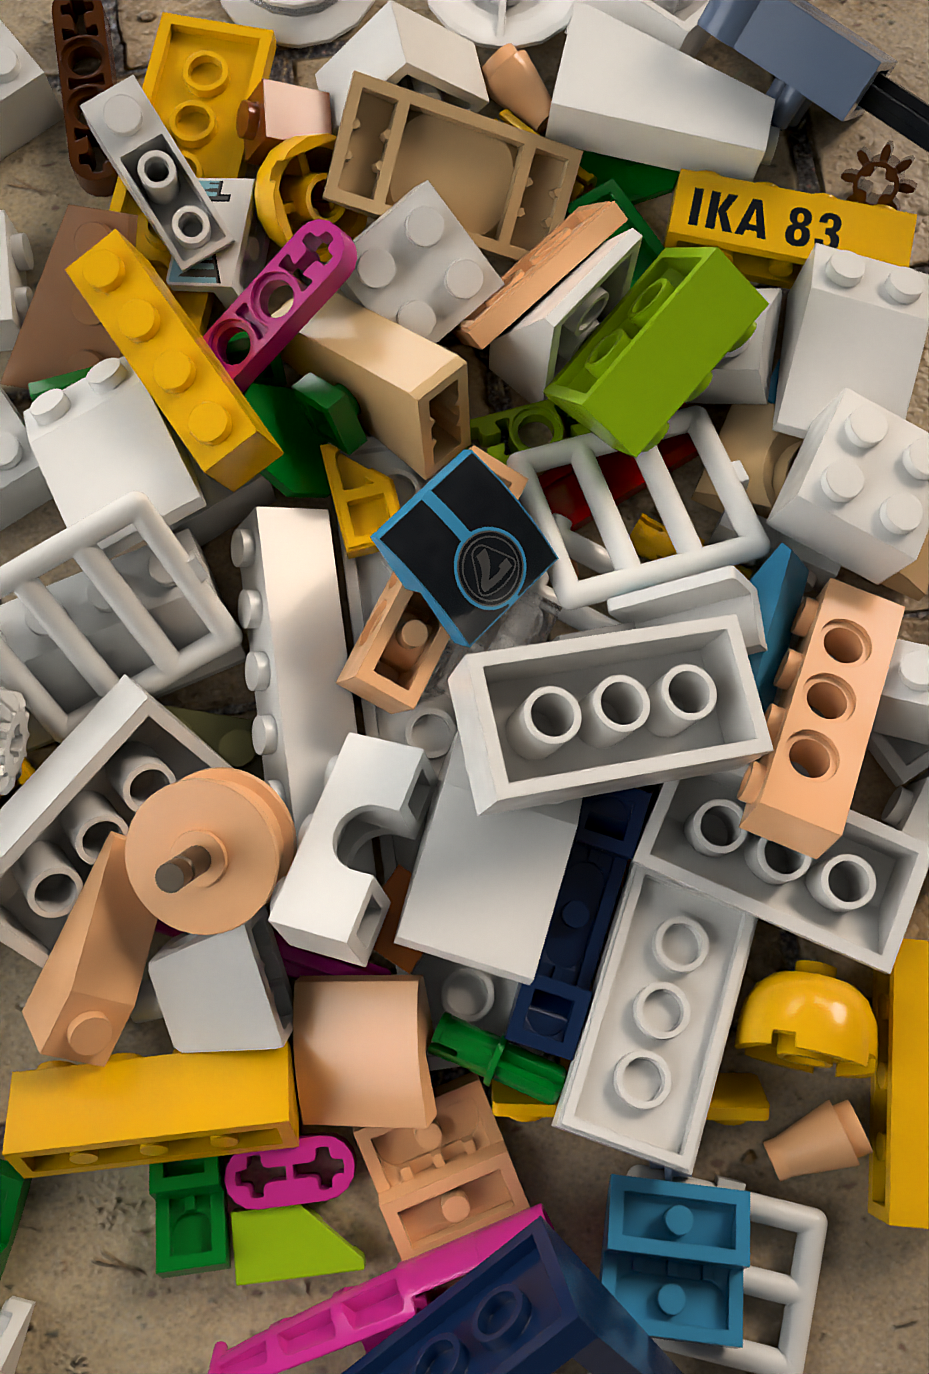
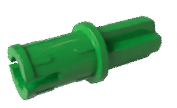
M447 1011L444 1012L431 1041L433 1042H431L428 1048L429 1054L436 1055L449 1062L451 1061L484 1077L483 1084L486 1086H490L492 1080H495L548 1105L557 1102L567 1076V1070L563 1066L508 1042L509 1040L504 1038L505 1032L500 1037L471 1025Z

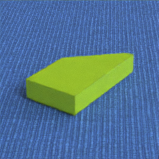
M306 1203L266 1209H246L241 1207L235 1208L231 1212L236 1286L365 1269V1253L356 1245L353 1247L325 1223L323 1217Z

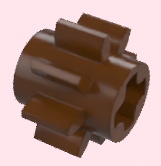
M891 140L886 143L881 154L875 156L872 155L867 147L863 146L857 152L858 160L863 167L860 170L846 169L841 174V179L845 182L853 183V192L846 201H858V203L872 206L877 204L888 205L900 211L901 207L896 197L897 193H913L918 185L913 180L905 179V170L910 167L915 157L913 155L906 156L900 161L896 156L892 155L894 143ZM877 167L885 168V179L889 182H894V185H887L882 194L873 193V182L865 179V177L871 176Z

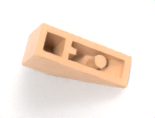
M110 831L22 1010L38 1051L42 1055L105 1067L135 1007L158 918L143 905L130 882L125 862V843L127 837L125 835Z

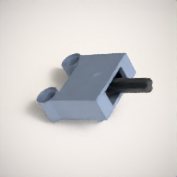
M709 0L697 24L706 32L776 77L766 92V95L775 99L771 120L772 126L780 128L781 131L786 130L788 126L792 128L797 127L811 103L814 102L842 122L862 116L866 111L926 152H929V104L888 77L898 63L897 60L806 0Z

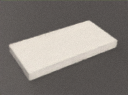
M630 861L591 991L593 993L554 1115L553 1127L677 1172L692 1175L758 921L757 917Z

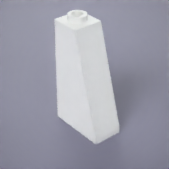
M574 2L551 101L545 138L573 148L679 172L681 168L693 171L709 170L723 177L752 182L760 164L770 165L776 150L780 128L771 126L775 104L774 98L588 4Z

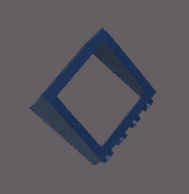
M540 1215L342 1374H552L571 1358L592 1374L683 1373Z

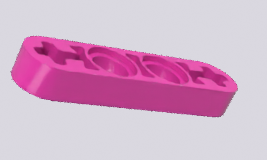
M317 219L302 226L204 334V340L242 393L345 283L355 269L357 261L356 246L351 237L332 222ZM323 242L328 245V250L333 256L326 265L319 262L320 257L316 252ZM297 268L304 272V276L312 280L309 286L293 275ZM289 285L293 290L294 296L290 310L282 317L272 318L268 310L271 294L278 287ZM247 332L251 344L249 353L242 362L231 365L226 354L227 344L235 334Z

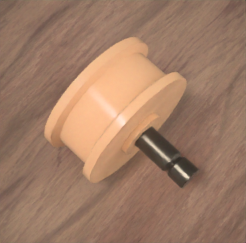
M227 767L208 768L194 772L152 794L134 815L125 843V862L128 876L134 891L143 905L165 924L177 930L198 935L224 933L250 920L264 905L270 902L277 882L282 877L287 876L297 853V837L294 822L280 796L258 777L239 769Z

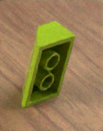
M666 247L542 393L611 448L637 458L641 452L649 451L664 438L669 429V419L682 404L694 400L708 387L713 378L711 371L727 352L735 351L749 340L757 327L755 320L769 303L718 247Z

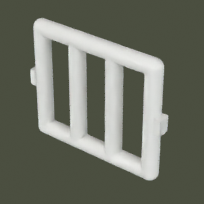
M695 405L677 410L668 421L669 429L663 439L689 433L738 537L702 546L656 445L649 451L641 452L635 460L677 554L641 564L596 459L598 456L614 453L617 450L611 448L591 432L518 451L509 456L507 466L528 478L519 501L559 558L547 570L558 602L563 608L567 610L582 608L607 601L609 598L721 567L742 564L767 555L770 550V541L745 491L748 487L749 477L740 460L730 461L711 419L703 407ZM571 464L615 569L613 572L580 581L577 578L536 474Z
M131 491L0 566V599L14 592L99 695L66 714L0 636V686H4L6 690L21 692L26 702L25 707L58 743H62L120 680L38 578L69 559L74 558L155 663L131 677L135 683L151 696L238 647L243 640L242 630L207 582V579L210 578L207 566L195 549L189 552L185 551L149 498L140 491ZM130 524L135 526L211 631L179 651L97 544Z
M638 1164L629 1169L627 1176L664 1180V1170L650 1169L649 1166ZM715 1175L714 1182L694 1177H672V1182L746 1191V1184L744 1182ZM750 1192V1221L797 1233L790 1275L751 1265L743 1271V1294L785 1304L778 1348L743 1339V1348L738 1349L652 1339L664 1351L755 1374H803L828 1220L824 1212L818 1208Z

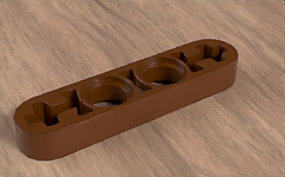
M54 0L52 3V20L69 161L80 186L88 194L95 197H108L114 193L118 174L103 150L102 152L106 158V162L103 163V171H92L96 169V158L92 147L101 146L92 134L89 125L80 123L79 117L82 114L81 104L117 84L110 24L101 0ZM80 14H84L85 29L88 35H79L75 26ZM88 57L101 61L98 70L92 74L78 75L73 72L74 66L81 59Z

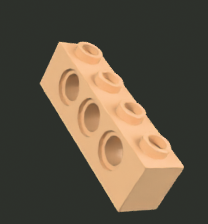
M475 445L470 447L468 450H472L498 476L516 499L519 500L528 478ZM394 571L336 681L337 685L390 714L415 709L450 638L421 593L405 589Z
M831 577L815 600L807 596L803 599L790 630L791 633L799 636L795 651L792 649L787 650L778 667L773 683L774 686L782 689L778 705L771 703L764 714L774 751L762 756L759 763L756 761L751 762L743 776L737 799L746 802L739 828L814 859H818L843 835L905 606ZM829 654L835 657L838 661L830 657ZM809 706L819 710L825 718L816 715ZM790 761L802 765L807 770L810 778L798 773Z

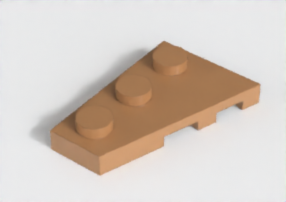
M68 204L0 381L1 385L29 389L28 383L92 367L108 358L119 359L124 356L64 269L115 228L136 247L138 215Z

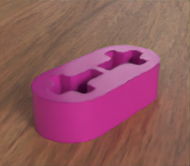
M318 1132L299 1135V1147L234 1154L226 1167L224 1182L227 1192L233 1201L246 1209H266L327 1201L339 1197L348 1189L356 1173L357 1158L354 1147L345 1137L337 1133ZM319 1147H329L331 1158L343 1159L344 1168L335 1172L331 1184H322L320 1173L298 1174L297 1164L314 1161L318 1156ZM253 1155L261 1157L263 1167L286 1166V1176L269 1179L264 1185L263 1193L255 1192L253 1182L248 1180L242 1181L240 1172L251 1165Z

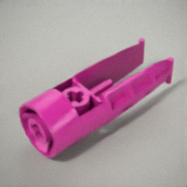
M539 1203L411 1259L399 1262L396 1268L357 1286L344 1287L334 1292L331 1298L292 1317L283 1318L271 1324L268 1329L229 1350L225 1342L219 1341L214 1345L208 1374H278L359 1341L362 1342L367 1354L540 1215L555 1231L544 1206Z

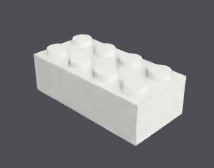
M737 614L466 654L448 678L477 817L735 770L774 751Z

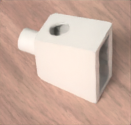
M264 905L250 920L233 930L213 935H198L184 932L167 941L149 961L148 972L151 979L141 981L136 1004L130 1015L135 1023H143L164 1018L173 1047L181 1053L268 1050L284 1047L293 1031L294 995L272 925L268 921L269 916L266 906Z

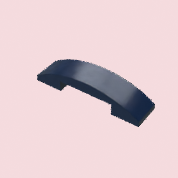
M631 788L582 798L577 830L535 977L530 986L518 982L504 1036L505 1039L571 1061L573 1060L593 993L589 991L627 862L633 859L651 793Z

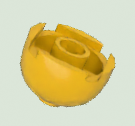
M313 133L288 138L270 150L258 170L254 189L257 216L268 237L280 248H283L302 226L313 220L322 219L332 222L350 236L352 240L361 234L366 226L368 216L322 199L337 138L335 135ZM324 242L316 250L320 257V262H328L333 257L328 250V245Z
M799 960L796 961L795 971L775 972L755 984L744 1000L738 1019L734 1046L736 1049L745 1048V1055L753 1059L800 1072L813 1074L814 1067L831 1068L833 1063H836L835 1077L870 1078L876 1075L878 1026L870 1003L863 994L851 984L836 979L837 968L822 962Z

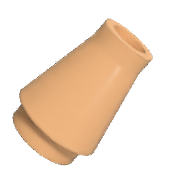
M508 43L499 48L481 69L488 97L502 108L512 111L514 116L540 135L547 129L552 97L527 51L524 49L518 51L512 43Z
M828 1099L777 1136L763 1141L780 1182L796 1176L860 1166L858 1158L873 1153L864 1129L848 1099L834 1105Z

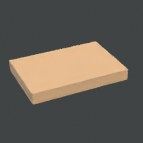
M615 201L579 206L500 278L505 285L451 330V332L461 344L483 350L622 226L628 218Z

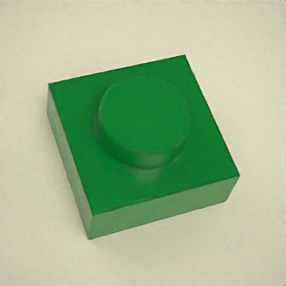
M309 372L291 386L315 434L349 456L368 441L357 418L361 413L360 406L345 386L340 383L333 386L312 372Z

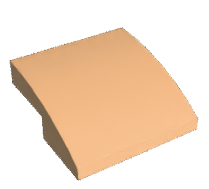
M423 975L300 976L295 981L293 1050L296 1084L303 1125L429 1128L437 1115V1109L425 1051L432 1042L434 1029Z
M473 1072L433 1088L437 1115L428 1129L353 1126L354 1137L378 1193L379 1207L402 1261L411 1259L530 1208L496 1118L492 1114V1108L479 1075Z

